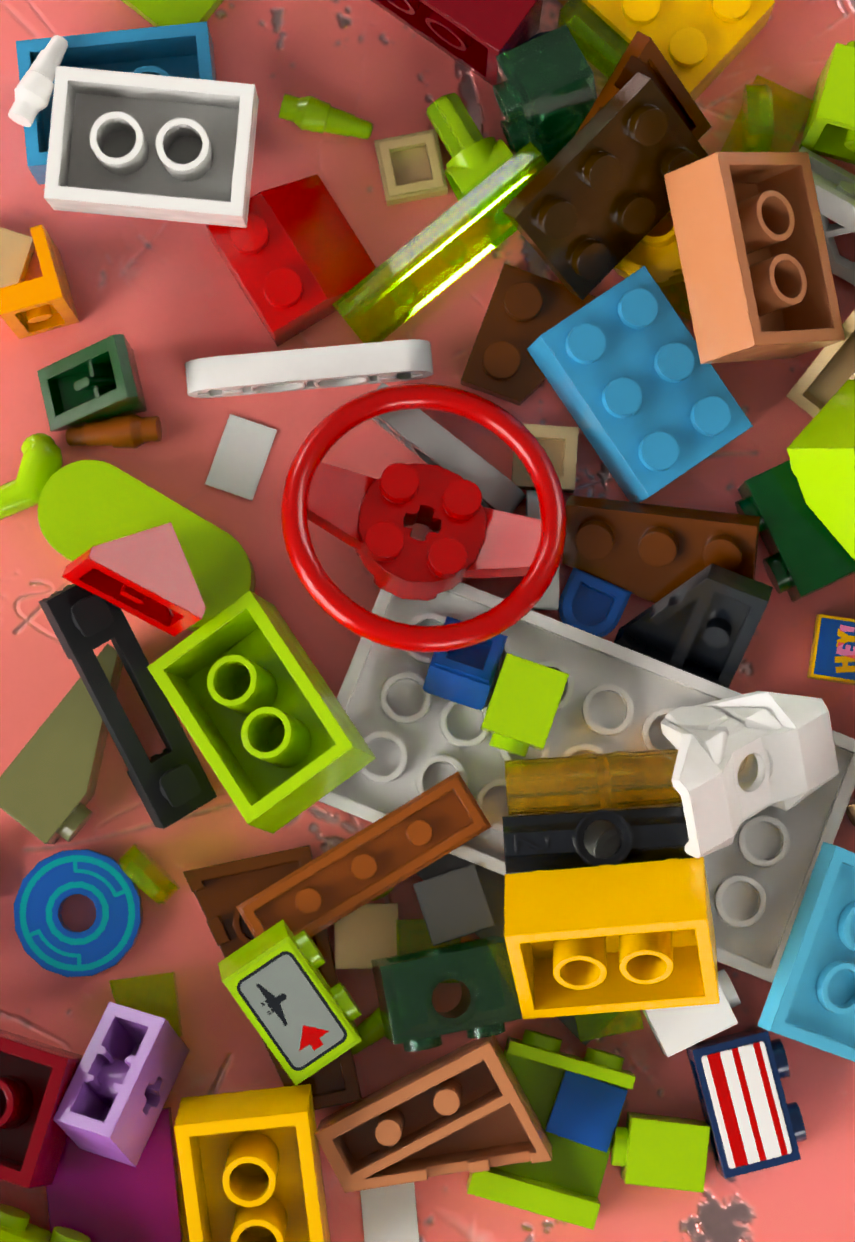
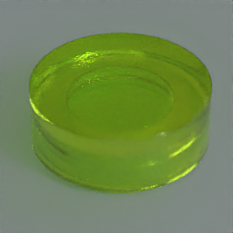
M135 843L118 859L120 862L118 865L125 874L158 904H165L180 889L176 881L147 852Z

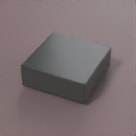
M475 864L413 884L433 947L495 926Z

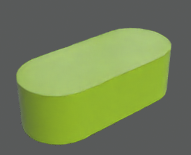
M80 460L65 465L48 479L41 491L37 509L40 529L47 542L70 562L93 546L171 522L206 606L203 618L186 630L196 631L248 591L255 593L256 579L253 565L243 547L232 535L107 462Z

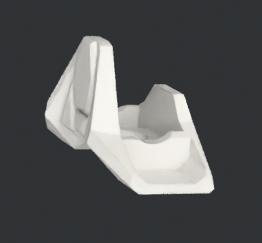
M756 691L695 706H680L669 712L660 722L662 734L678 750L671 781L673 787L681 795L689 836V842L684 846L685 852L697 859L733 844L734 836L743 821L768 806L788 811L839 773L829 710L822 698ZM749 754H754L758 761L756 779L738 782V770L741 762Z

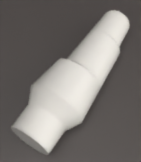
M55 35L51 38L45 49L40 51L29 70L15 88V101L8 113V116L14 122L25 127H31L38 112L48 106L54 89L53 81L56 66L61 65L68 48V41L64 37Z

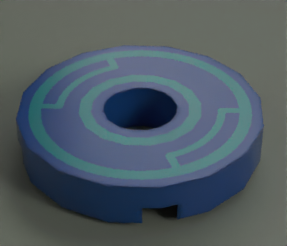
M90 849L61 851L41 860L22 880L14 902L15 931L25 952L43 969L65 977L93 976L117 965L134 947L143 924L141 896L132 875L114 858ZM74 894L87 896L96 907L94 923L83 932L73 931L68 928L63 922L61 915L64 902Z

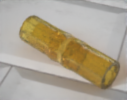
M678 750L616 751L604 754L585 753L565 757L504 761L508 815L592 811L605 808L623 809L635 806L682 803L681 795L673 787L671 781Z

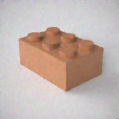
M716 152L664 175L700 364L787 359L845 340L808 152Z

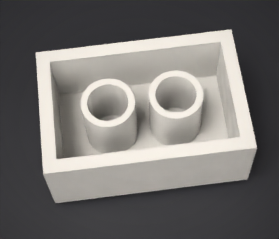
M56 66L44 199L53 210L247 228L259 103L255 84Z

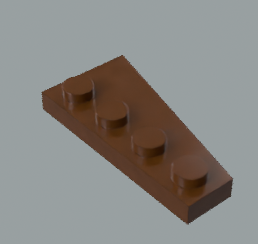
M310 845L183 872L207 919L212 935L217 945L220 946L225 958L254 939L236 907L312 861L313 856ZM326 928L311 937L326 961L325 964L317 969L330 988L338 984V978L328 929ZM263 1040L284 1086H295ZM352 1048L298 1084H311L314 1110L360 1101L362 1099Z

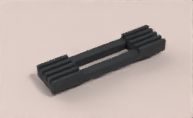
M76 584L67 585L63 590L51 594L49 598L40 600L39 604L67 658L71 659L128 768L127 773L155 827L165 829L216 798L217 795L169 701L148 670L147 666L150 664L121 608ZM109 640L112 641L166 746L162 750L163 753L150 757L151 760H149L93 649Z

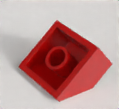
M318 174L261 191L251 197L247 228L206 225L212 243L277 346L384 281Z

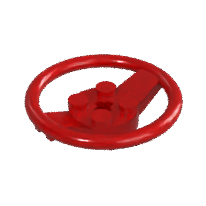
M411 383L387 386L362 394L336 408L310 432L300 446L289 468L282 494L281 520L286 550L296 574L310 596L328 615L350 631L372 642L400 650L445 652L470 647L501 634L515 625L539 602L558 570L566 538L565 500L558 475L544 448L518 419L497 404L477 394L440 384ZM406 409H430L453 413L472 420L490 430L515 452L525 466L535 487L540 506L541 520L482 507V494L475 483L465 480L460 475L439 465L394 463L386 467L381 477L376 479L321 461L341 437L351 429L376 416ZM308 520L349 546L354 547L357 555L361 556L364 566L375 577L374 583L380 589L402 599L424 601L435 599L438 593L451 590L461 581L463 584L468 578L524 576V578L501 603L474 618L458 623L437 626L410 625L396 622L368 611L350 599L336 586L316 556L311 543ZM415 523L424 524L433 532H428L425 541L416 540L411 537L413 528L406 526L414 525Z

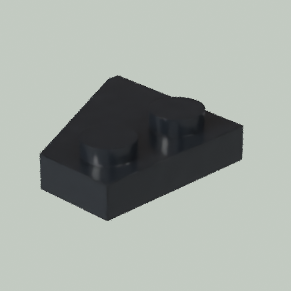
M712 563L619 628L614 643L729 688L767 607L773 587Z

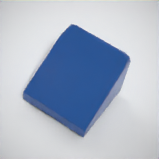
M447 616L444 625L462 621ZM499 634L470 647L445 652H434L423 690L429 694L467 707L482 710L485 706L508 636Z

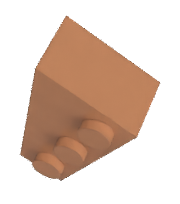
M492 1031L322 1119L314 1133L345 1193L428 1180V1177L465 1171L475 1173L488 1171L491 1167L529 1161L532 1164L552 1160V1144Z

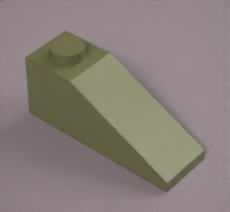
M107 644L97 656V659L115 694H117L123 663L116 649ZM81 677L0 777V808L45 844H55L60 837L67 842L71 841L93 813L86 807V804L95 794L108 729Z

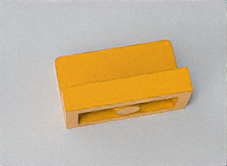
M43 224L30 228L43 276L0 288V316L18 339L79 322L59 250Z

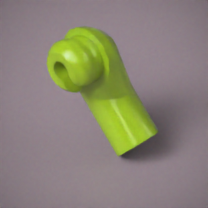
M37 433L29 436L23 442L21 447L23 457L17 478L0 486V520L37 505L41 491L48 479L62 468L61 449L55 445L51 436Z

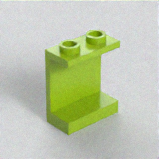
M525 1029L522 1040L508 1036L504 1049V1055L544 1130L565 1070L602 1080L627 1090L628 1088L633 1089L636 1076L631 1071L622 1069L625 1058L591 1047H587L584 1058L559 1051L562 1039ZM545 1131L552 1144L551 1161L532 1164L529 1161L491 1167L488 1171L469 1174L466 1185L468 1194L594 1230L601 1205L598 1200V1194L610 1155L613 1136L606 1153Z

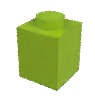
M507 653L480 730L492 733L489 745L526 758L529 747L538 750L544 749L569 674Z
M627 1112L626 1127L616 1126L613 1133L611 1165L621 1166V1178L625 1184L704 1193L710 1126L704 1120Z

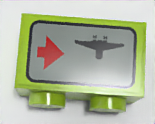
M282 919L220 961L218 966L222 982L296 1086L362 1041L354 1022L362 1013L341 982L330 988L317 968L325 964L326 961L308 933L303 930L294 936Z

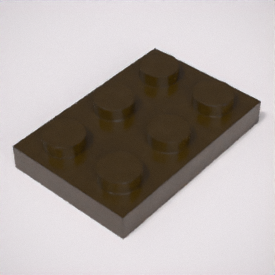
M637 72L502 211L569 292L583 300L670 211L664 175L709 155L653 80Z

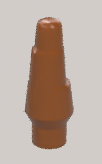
M131 413L112 417L108 420L86 423L84 426L69 428L66 431L65 437L68 445L138 448L145 442L161 441L162 427L159 416L140 417Z

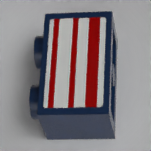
M758 1027L699 1042L686 1048L704 1121L710 1126L709 1140L717 1171L725 1179L801 1160L797 1142L806 1140V1131L798 1104L796 1102L786 1103L781 1079L790 1077V1070L780 1038L770 1041L768 1031Z

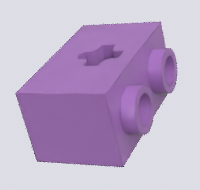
M109 1001L53 1120L80 1149L136 1167L188 1055V1047L165 1018Z

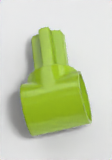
M457 94L444 95L436 99L426 109L427 117L452 157L446 164L445 174L462 208L471 219L480 216L520 193L527 185L518 162L502 139L496 140L495 137L483 138Z

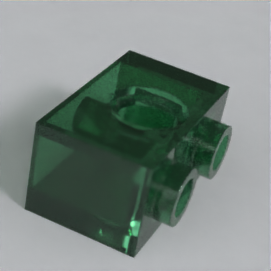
M566 24L496 56L501 83L493 86V92L505 117L504 120L500 121L503 134L513 154L518 156L525 153L536 174L576 135L597 99L593 71Z
M497 935L371 960L384 1036L394 1045L403 1043L404 1051L406 1052L438 1047L443 1044L441 1035L464 1030L467 1032V1038L470 1039L498 1035L506 1031L504 1022L522 1019L505 939ZM446 979H457L462 989L460 1002L454 1009L448 1012H437L432 1004V994L435 987Z

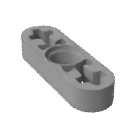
M381 383L377 389L387 387L388 385ZM406 409L372 418L380 427L426 463L439 465L460 475L463 479L475 483L481 491V504L483 507L513 513L526 497L524 492L509 478L422 410Z

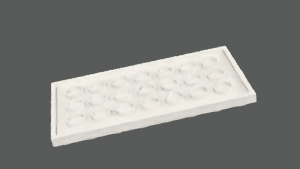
M462 582L451 590L438 593L435 599L428 601L402 599L380 589L372 612L400 623L437 626L444 625L447 616L461 621L474 618L492 609L504 599L465 583L462 584ZM530 610L515 625L501 633L508 637L485 706L482 710H476L429 694L423 690L434 652H414L390 648L361 637L338 693L337 700L376 759L318 800L374 823L444 779L459 772L492 827L449 854L505 876L502 820L504 816L588 812L601 809L622 810L683 806L681 795L673 787L671 781L678 750L662 734L660 722L669 712L680 706H695L743 694ZM507 653L569 674L544 749L538 750L529 747L526 758L490 746L492 733L480 730ZM832 730L839 769L837 776L788 811L768 806L741 823L734 836L733 844L703 856L716 939L717 961L770 983H773L822 843L825 842L833 845L855 788V739ZM749 754L741 762L738 770V782L756 779L758 761L754 754ZM598 820L587 827L584 832L583 841L585 848L591 855L603 859L610 857L616 852L619 847L620 837L618 830L613 824Z

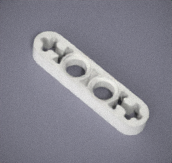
M420 339L198 358L185 363L188 396L194 398H218L417 380L431 376L433 374L431 342Z

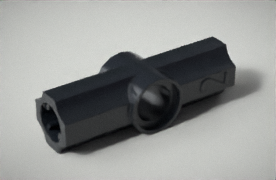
M683 806L622 810L601 809L588 812L502 817L506 874L533 872L536 870L594 867L603 864L616 865L662 861L671 858H695L685 852L684 846L689 842ZM598 820L613 824L618 830L620 837L619 847L616 852L610 857L603 859L591 855L585 848L583 841L584 832L587 827Z

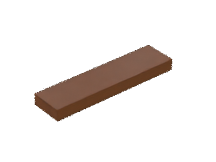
M456 772L241 903L236 908L254 938L282 919L294 936L305 930L310 937H313L492 826L459 772Z

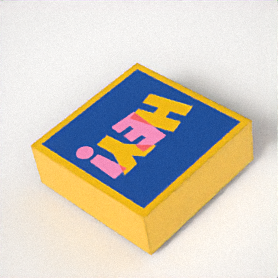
M824 614L816 615L807 678L855 685V619Z

